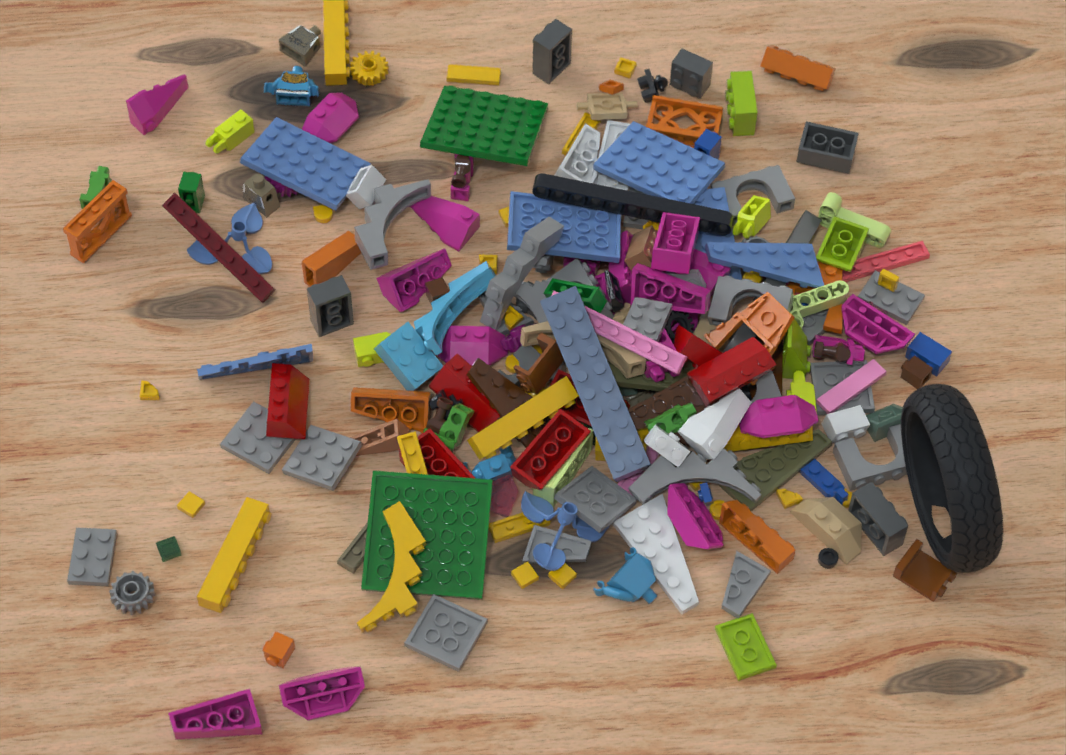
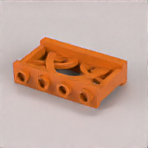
M653 95L646 127L694 148L695 142L706 129L714 128V132L719 134L723 107ZM656 110H661L664 117L658 115ZM687 115L696 124L682 129L672 120ZM654 118L659 120L658 124H653ZM710 119L715 120V121H714L713 123H711V124H705V123H708V122L710 121Z
M112 180L63 228V232L67 234L71 256L85 263L132 216L126 198L128 191L125 187ZM103 218V220L96 227H94Z

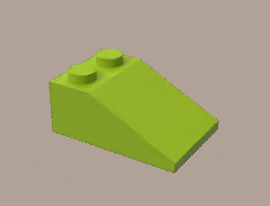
M834 216L816 256L817 261L851 272L865 246L869 228Z
M795 318L785 333L783 342L782 378L793 379V373L796 370L803 371L805 376L806 373L810 372V361H807V357H810L811 345H807V336Z

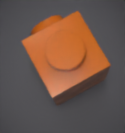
M275 631L270 641H266L263 647L266 662L271 666H279L281 668H284L295 650L294 639Z

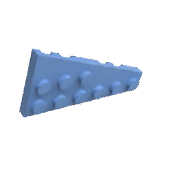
M706 243L705 249L709 262L730 268L732 266L743 268V271L749 273L750 271L759 272L760 276L786 283L792 281L799 283L804 288H807V286L814 288L824 286L812 244Z
M312 344L290 349H279L272 353L260 352L258 356L236 361H225L213 366L212 364L202 365L200 369H197L199 380L271 369L272 363L296 365L313 362Z

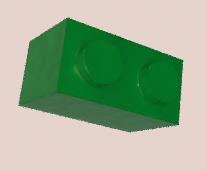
M183 171L178 187L179 197L196 213H200L205 198L202 175Z

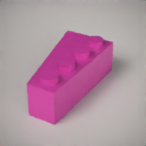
M626 230L620 233L619 263L609 262V272L618 278L624 303L630 304L632 271L624 260L633 235Z
M639 263L632 268L630 305H632L635 297L670 303L674 311L705 314L710 309V289L651 269Z
M250 689L168 713L175 740L262 735L261 724Z

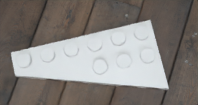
M660 494L614 521L613 526L630 548L634 547L637 553L651 561L656 582L683 615L698 606L699 600L673 523L667 515L668 509L663 494Z

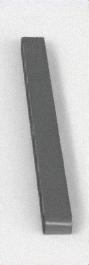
M805 210L786 243L809 244L821 219ZM767 277L763 281L777 287L785 286L786 282ZM743 323L734 332L723 353L751 337L755 338L756 334Z

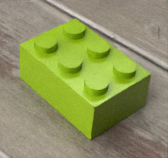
M752 71L730 72V79H727L726 82L727 90H725V100L729 102L727 104V115L731 117L729 118V129H732L733 136L754 135L757 105Z

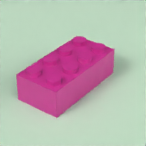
M663 212L653 247L651 269L670 271L677 274H689L698 238L700 217Z

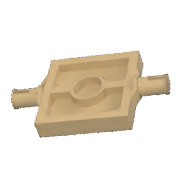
M622 92L614 95L609 93H587V102H577V110L587 109L590 112L591 120L627 119V108L638 107L637 101H627L623 97Z

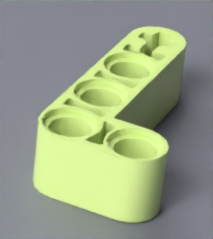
M833 192L827 194L818 218L821 219V226L829 229L835 216L869 228L866 243L878 248L884 247L891 233L888 225L842 208V198L838 194Z
M840 280L795 295L790 313L795 317V320L803 330L804 322L802 317L843 304L848 297L849 285L845 281ZM819 297H825L826 299L821 300ZM801 303H807L808 306H803Z

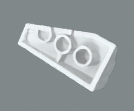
M585 124L554 176L593 183L597 176V171L593 170V164L598 160L597 153L601 133Z
M736 389L715 404L704 408L700 413L689 417L678 430V433L697 454H701L705 459L714 460L728 443L752 402L740 389Z

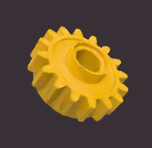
M364 51L363 55L358 53V58L353 57V62H350V74L353 76V80L358 81V84L361 83L365 86L380 84L383 79H386V74H388V61H386L385 56L381 57V53L375 55L374 51H371L370 54Z

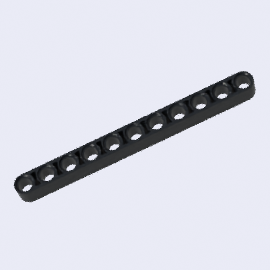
M544 173L536 175L532 193L538 198L659 223L663 212L700 217L698 231L725 236L730 234L732 230L733 215L728 211Z

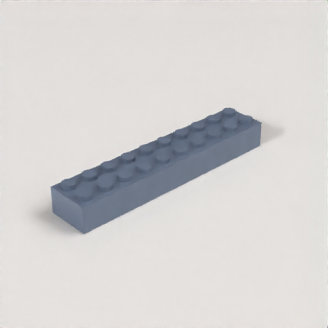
M571 287L541 300L540 303L614 481L619 482L647 470L651 463L577 287Z

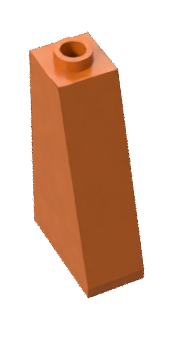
M347 231L302 261L304 283L311 287L314 284L328 281L330 278L336 277L360 255L361 251L355 241V235Z

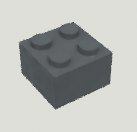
M681 48L671 63L670 85L675 89L682 90L691 96L701 99L711 85L713 62Z

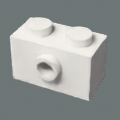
M373 165L360 168L348 189L346 197L358 209L371 206L375 203L374 188L383 186L386 179Z
M861 405L827 414L821 423L832 443L851 437H862L870 426Z
M656 424L644 438L645 443L677 467L681 465L690 453L689 449L679 442L680 438L672 432L668 434Z

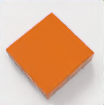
M611 79L599 85V91L612 95L624 90L623 83Z

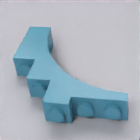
M487 261L448 284L450 292L431 302L433 310L414 321L415 331L422 338L428 351L432 350L435 355L442 352L444 336L455 318L474 299L487 290L490 280L496 276Z

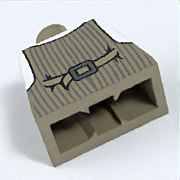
M303 26L296 27L279 39L280 51L306 67L320 48L318 37L321 34L320 29L317 26H313L310 30Z
M255 174L243 184V199L249 204L255 203L257 210L265 217L270 216L280 207L275 187L264 179L263 175Z

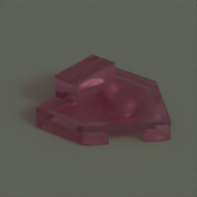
M511 474L493 481L490 512L505 518L509 517L518 495V489Z

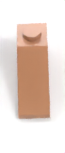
M395 419L349 438L361 441L362 447L356 456L393 452L400 449L397 436L408 434L409 428L398 419Z

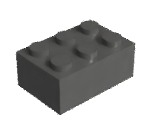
M557 19L548 23L544 30L533 38V75L547 84H550L571 64L572 29Z
M806 121L796 162L849 174L859 133Z
M342 275L307 288L310 321L319 337L354 324L351 292Z
M870 482L853 492L848 511L862 523L863 532L880 553L885 556L902 546L908 529V523L903 516L896 512L894 505L883 496L881 489Z

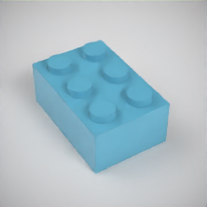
M406 322L374 348L376 353L408 391H414L443 367L434 353L428 351L422 338L409 322Z

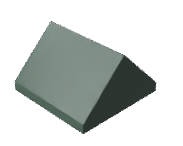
M891 404L866 415L870 423L867 431L874 442L886 438L889 427L901 424L903 407Z

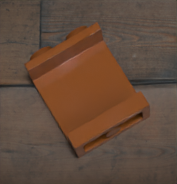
M540 333L537 337L542 354L528 371L518 365L513 367L516 377L520 381V387L525 392L530 393L531 391L536 395L564 361L557 341L543 333Z
M916 539L896 565L893 577L934 602L938 596L942 597L947 590V583H952L958 573L948 569L941 562L921 551L923 542Z

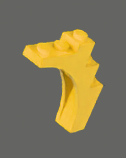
M400 501L383 511V516L394 540V568L389 585L381 600L366 616L357 622V626L362 633L374 630L377 627V623L382 620L384 622L394 617V612L396 611L400 617L404 615L409 617L416 612L418 607L407 585L413 586L421 580L422 572L411 554L417 555L425 549L426 541Z

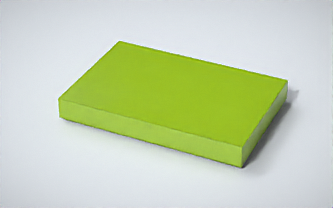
M753 613L715 625V631L738 681L776 668L775 660Z

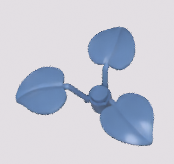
M252 203L241 208L233 215L231 219L232 230L228 232L225 241L228 242L230 237L235 241H243L247 253L242 255V258L259 274L268 273L272 269V260L269 253L259 246L252 248L250 251L247 244L246 233L253 234L258 232L263 224L256 204ZM198 240L187 249V253L191 258L199 263L214 264L218 261Z
M527 491L522 496V512L529 520L541 523L544 519L549 521L558 514L557 518L561 526L552 546L540 543L533 550L535 561L546 570H558L565 563V553L555 548L564 526L572 523V527L577 529L576 533L580 538L592 542L601 539L609 528L608 526L601 533L596 531L577 516L578 508L571 502L563 503L562 507H558L553 513L552 505L545 499L534 496Z

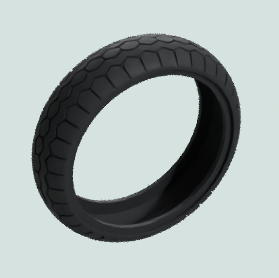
M945 384L923 386L910 394L903 405L901 413L903 454L917 514L931 549L945 567L961 573L979 571L990 565L997 558L1003 543L1002 505L990 450L977 415L963 393L955 387ZM932 505L945 507L951 520V535L943 538L938 532L932 517Z

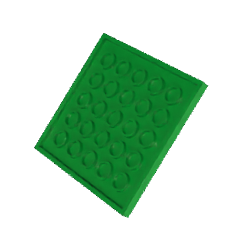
M444 85L420 141V148L528 166L548 110V103L540 100L533 101L522 97L516 98L504 94L498 95L487 91L480 92L469 88L463 89Z
M373 471L361 590L385 592L389 585L394 568L395 549L392 533L383 516V511L400 501L426 541L425 549L417 555L411 554L421 570L422 576L420 577L421 580L415 585H407L410 593L415 595L433 596L435 594L441 597L482 600L493 480Z

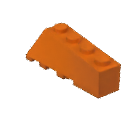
M775 45L766 47L760 67L765 68V72L771 74L777 72L781 74L780 77L789 80L791 77L798 79L797 83L807 85V83L812 84L814 89L820 91L830 88L836 68L818 61H809V58L801 55L795 56L788 50H778L779 47Z
M354 387L351 392V412L384 420L385 422L398 419L410 430L413 429L423 433L429 421L431 392Z
M738 500L726 501L722 504L719 524L775 573L778 574L794 559L796 550L793 545L782 539L775 529L769 528L761 517L755 516L747 505L741 504Z

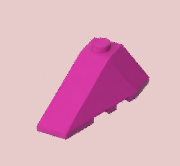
M183 74L168 80L162 86L157 84L149 91L141 90L127 99L126 104L130 123L143 135L153 131L189 88L187 76Z
M431 196L409 206L430 226L433 232L437 233L444 244L458 252L480 228V214L461 204Z
M443 248L389 271L376 279L383 296L399 312H403L420 301V297L426 293V282L441 278L452 265L446 248Z
M694 250L690 270L699 269L706 283V288L711 290L712 296L718 276H729L731 268L709 262L706 253Z

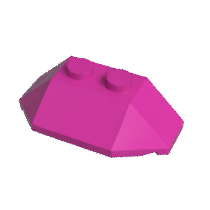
M329 93L307 116L302 130L328 143L338 141L359 118L356 101L343 93Z
M854 294L841 307L845 334L875 354L904 348L915 336V333Z
M450 326L443 339L442 352L435 356H438L447 363L458 353L471 366L477 358H480L490 366L501 358L508 356V350H504L500 342L505 335L489 326Z
M797 395L756 400L749 406L739 423L741 433H748L761 438L805 432L813 424L818 423V416L815 406Z
M685 483L670 484L668 486L667 515L685 544L703 549L721 548L723 546V533L705 504L700 501V498L694 492L688 489Z
M361 666L328 670L298 677L279 685L283 706L306 720L349 711L365 688Z

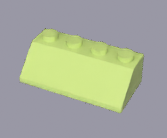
M588 428L591 430V433L542 490L532 488L534 496L545 499L553 508L558 502L554 499L555 494L573 480L592 451L593 429Z

